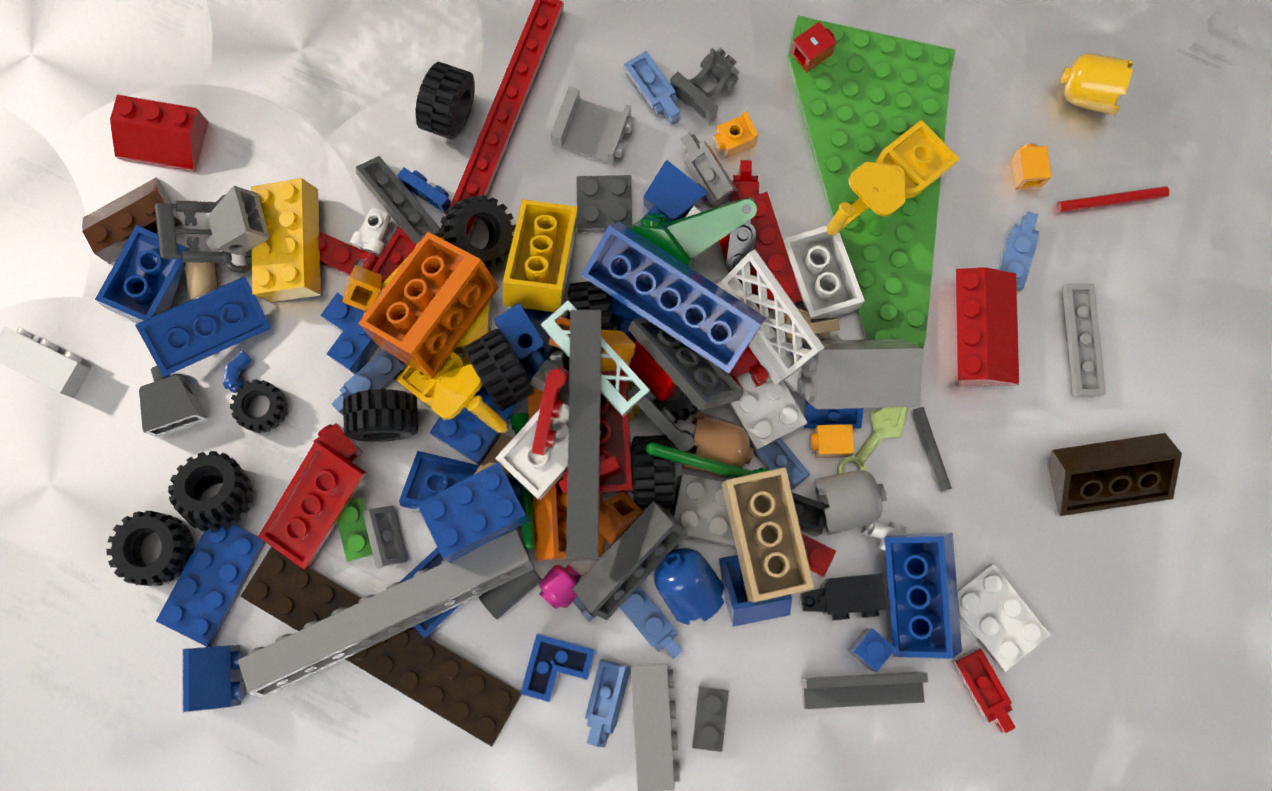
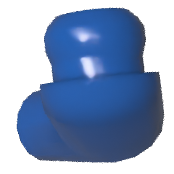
M241 351L227 364L224 370L222 384L225 389H229L232 393H238L236 391L238 387L243 388V381L239 379L240 372L253 361L244 351Z

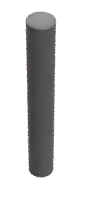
M924 407L914 409L913 413L940 491L952 489Z

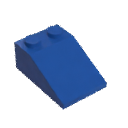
M136 225L95 300L105 309L137 323L170 309L186 262H182L181 258H161L158 234ZM177 243V249L180 255L181 251H188V247H185Z

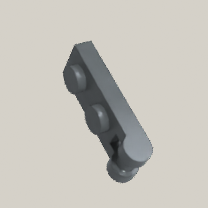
M634 385L627 395L632 398L640 389ZM649 391L636 404L677 448L682 451L690 450L694 444L691 432L680 430L674 424L677 420L676 417L666 407L661 410L653 402L656 396Z

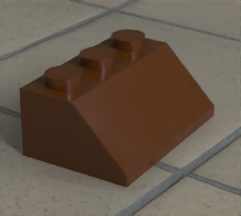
M157 177L83 217L82 232L93 253L108 264L117 260L136 225L158 234L155 204L171 203ZM173 209L176 228L183 223L176 210Z

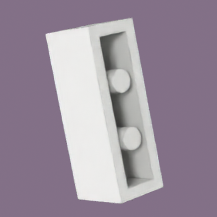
M4 326L0 333V363L61 394L74 398L91 369L81 364L83 358L69 351L62 355L57 352L59 346L45 339L38 343L33 340L35 334L20 327L14 331Z

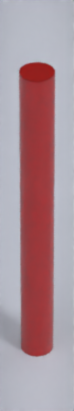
M1164 186L1057 202V211L1060 213L1165 198L1169 196V188Z

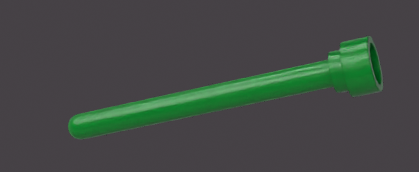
M519 413L511 417V428L515 431V435L529 421V413ZM520 482L521 504L530 519L529 522L522 525L523 546L526 550L530 551L535 547L533 495Z
M649 443L646 447L650 455L732 478L771 471L766 468L751 471L656 443Z

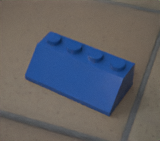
M953 532L884 537L892 645L896 648L893 652V657L955 658L962 652Z

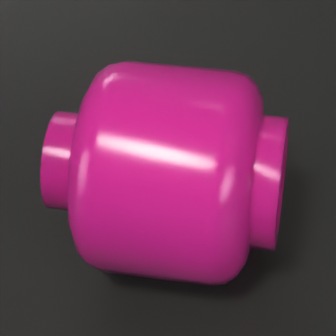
M569 564L565 569L560 565H555L540 581L539 587L542 591L539 595L555 609L559 606L567 608L578 596L573 588L579 582L578 580L581 575Z

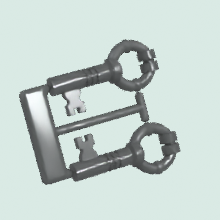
M225 195L221 196L216 202L176 200L175 204H155L161 258H181L182 262L222 263L231 271L237 273H244L252 269V249L244 253L246 265L236 266L231 262V253L224 251H200L198 247L199 237H195L194 241H192L191 237H187V245L190 248L188 251H181V255L178 253L176 234L212 235V231L210 229L175 228L173 209L176 208V212H184L186 216L185 226H189L190 223H192V226H196L197 218L194 217L196 212L211 213Z

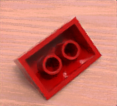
M117 94L110 117L114 155L119 159L196 172L209 121L194 107Z

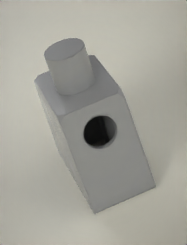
M233 186L209 214L208 219L212 235L206 240V243L214 252L224 251L242 255L270 238L259 196L256 192Z

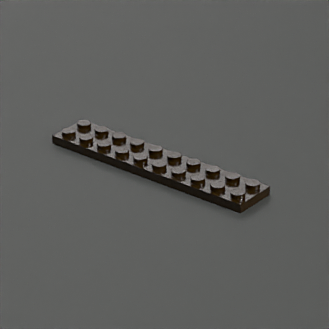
M273 547L269 549L240 596L297 631L302 630L309 622L321 621L330 617L331 613L337 609L356 605L363 598L312 567L307 566L305 570ZM414 627L345 659L491 747L496 742L522 696L519 689L429 636L424 639Z

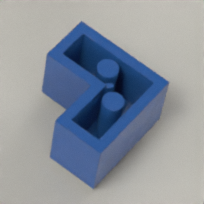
M336 293L320 315L330 325L342 332L327 352V355L355 375L369 362L379 346L358 324L366 311L343 303V296Z
M536 634L520 694L550 702L553 698L559 672L585 680L589 678L596 649L548 635Z

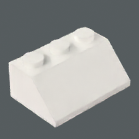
M823 226L783 239L810 319L835 318L857 311L865 300L840 232L830 236L827 233V226Z

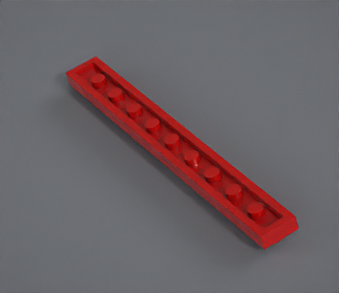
M535 0L450 207L472 196H487L564 8L563 1ZM472 216L467 223L466 234L468 240L477 217Z

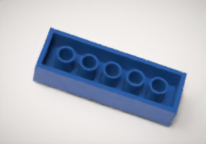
M621 222L608 226L580 275L727 373H730L766 320L765 316Z
M523 308L545 343V348L541 351L548 360L557 347L548 345L550 336L542 328L541 324L554 312ZM529 338L520 340L523 348H528L532 345ZM525 360L521 365L530 381H532L536 373L533 372ZM484 385L474 395V397H482V401L506 422L507 429L511 424V417L519 412L528 398L526 397L502 411L496 407ZM465 407L452 419L444 420L439 417L429 432L437 440L478 465H481L502 434L493 430Z

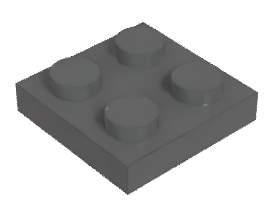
M631 175L576 176L578 232H605L609 225L616 222H621L629 228L632 226Z

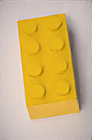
M302 178L251 186V191L258 193L270 237L252 248V294L268 302L321 295L320 252L318 247V189Z
M522 199L503 279V306L514 307L520 303L522 308L555 312L562 306L577 230V206Z

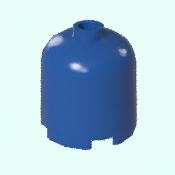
M690 548L675 549L656 567L654 572L655 586L677 621L689 625V621L701 618L704 622L714 616L724 603L722 595L725 586L707 560L698 551Z

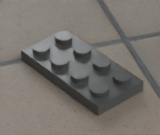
M645 318L632 320L628 330L700 411L740 400L744 390L726 371Z

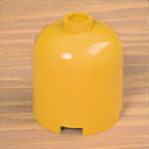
M1093 53L1080 55L1074 60L1071 68H1064L1060 83L1065 84V99L1074 106L1116 116L1120 106L1116 105L1119 94L1124 96L1126 94L1133 71L1131 67L1134 61Z

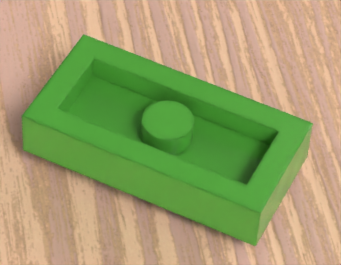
M364 498L351 500L337 521L347 562L373 556L363 512L367 510Z

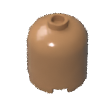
M695 413L691 424L696 425L693 433L694 444L690 450L684 452L743 468L744 464H750L753 448L749 447V436L742 426L704 413ZM686 464L682 465L684 469L729 478V476Z

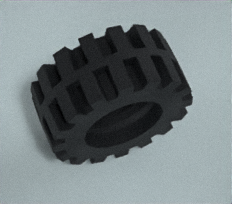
M255 379L251 383L248 381L243 383V388L238 387L236 389L238 393L237 395H232L231 399L234 403L230 404V409L233 410V413H231L232 417L237 420L236 422L240 426L256 433H261L262 431L266 433L270 432L271 428L276 429L279 427L277 424L279 421H284L285 418L282 416L284 413L287 414L288 409L285 407L287 400L283 397V392L267 381ZM265 395L270 402L268 411L262 417H252L249 413V404L256 396Z

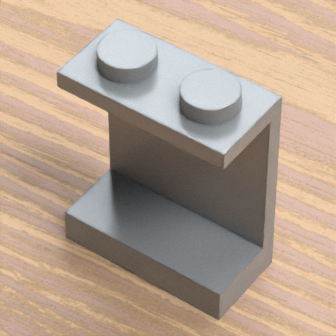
M569 86L550 134L552 146L614 166L616 158H621L626 144L623 141L625 133L630 134L633 128L635 118L631 117V106L625 105L624 111L619 112L580 99L579 89Z

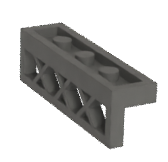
M916 671L801 678L804 709L925 703L923 683L928 682V674Z

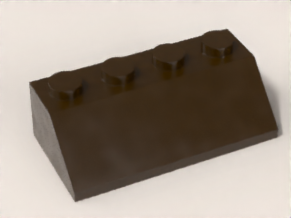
M1166 433L1052 450L1049 474L1058 514L1065 516L1173 499L1181 462V451Z

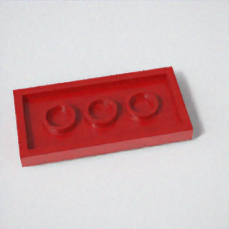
M321 440L315 441L258 537L305 570L307 566H311L367 472Z

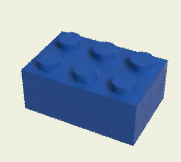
M499 462L417 504L442 558L449 563L530 521L504 468Z

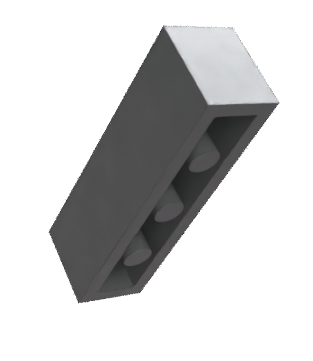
M653 501L611 548L602 554L599 561L581 577L573 590L590 613L608 620L681 542L688 532L667 509Z

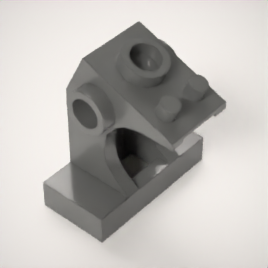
M721 47L717 51L711 48L710 54L700 64L702 70L694 78L688 80L677 71L670 78V84L676 91V96L710 125L717 118L718 105L714 101L726 89L730 91L739 80L737 75L740 72L734 67L737 63L735 59L728 55ZM710 77L717 85L707 93L700 85Z

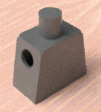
M158 366L150 369L154 382L139 388L141 420L144 433L156 437L207 419L190 382L180 375L171 376V374L163 377Z

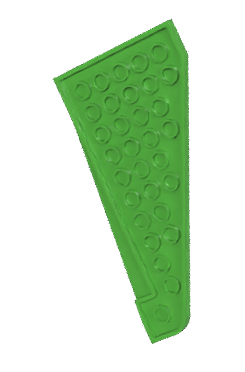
M797 15L787 60L831 220L839 210V205L842 202L852 205L859 199L858 195L849 186L851 173L865 162L875 163L883 149L920 120L944 142L950 75L955 49ZM820 22L825 28L832 31L835 36L836 45L833 54L806 73L790 54V50L796 37ZM941 177L919 195L906 198L905 203L891 215L880 216L869 208L840 231L842 241L865 300L857 310L865 340L904 339L924 348Z

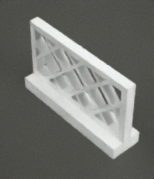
M756 250L749 252L721 282L716 284L766 317V320L749 344V348L765 368L775 385L801 369L800 367L825 348ZM750 262L757 270V277L750 275ZM751 283L758 285L759 296L752 294ZM767 288L774 294V301L767 299ZM768 307L775 309L776 320L769 318ZM784 313H787L791 318L792 325L784 323ZM785 332L792 334L793 344L786 342ZM801 337L805 338L812 350L802 348Z

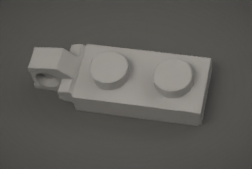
M689 132L680 139L688 151L684 155L686 158L684 161L699 186L707 191V199L712 206H718L738 191L713 150L704 140L699 142L695 134L692 135Z

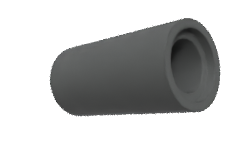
M531 570L483 593L478 598L490 614L498 620L533 590L542 579L535 570Z

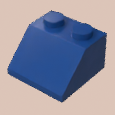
M738 555L719 558L722 583L725 586V601L733 627L790 615L791 594L758 602H748Z
M240 645L183 649V712L241 705V699H243L245 694V687L243 681H241V669L238 659L244 657L243 651H240Z

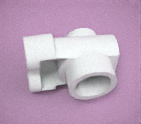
M372 208L359 231H354L349 244L380 256L385 246L382 241L390 234L389 222L391 215Z
M876 521L861 527V533L881 539L878 548L885 550L884 537L909 535L905 533L906 526L891 521L888 526Z

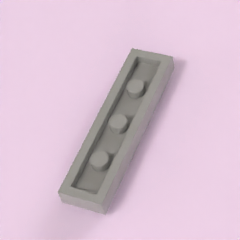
M1066 284L1062 289L1073 397L1103 396L1106 394L1095 285Z

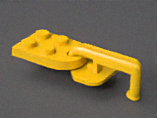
M920 120L883 149L875 163L865 162L851 173L849 186L858 195L859 199L852 205L847 202H842L839 205V210L827 226V233L830 236L838 234L869 208L880 216L891 215L905 203L906 198L919 195L955 166L960 158Z
M454 352L451 353L433 379L410 365L395 379L413 395H416L425 405L432 408L444 420L454 418L465 407L496 432L505 433L508 430L506 422L482 401L481 396L474 397L483 384L473 366L467 364Z

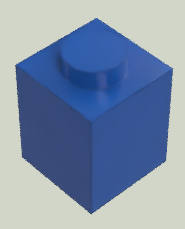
M866 628L848 649L863 665L875 672L882 667L896 650L893 645L873 628Z

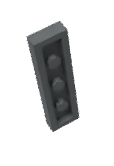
M380 156L356 166L357 176L415 246L427 232L439 238L442 237V235H439L440 227Z

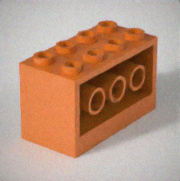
M427 232L422 240L416 244L415 249L407 260L400 265L397 273L388 285L382 289L376 301L366 310L358 324L382 350L433 379L499 287L481 259Z

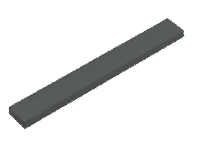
M570 310L566 559H598L601 310Z

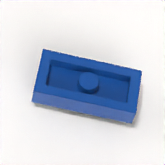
M403 167L397 176L404 186L446 215V211L451 204L448 192L438 185L433 187L428 184L426 177L416 170L411 172Z
M805 401L803 416L807 424L804 428H816L817 425L852 424L853 428H861L864 408L816 409Z

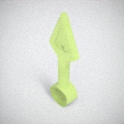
M909 407L879 408L871 412L873 433L855 456L846 457L839 463L838 474L845 473L844 466L847 462H854L859 470L866 471L864 462L883 438L902 436Z

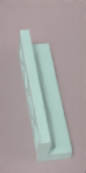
M567 301L547 318L541 326L570 358V338L567 336L570 335V331L562 330L555 323L567 311L577 310ZM601 337V347L607 352V354H601V358L613 359L617 364L616 376H607L601 373V394L624 417L650 390ZM620 368L627 376H620ZM608 380H616V389ZM620 380L633 381L640 389L628 402L619 393Z

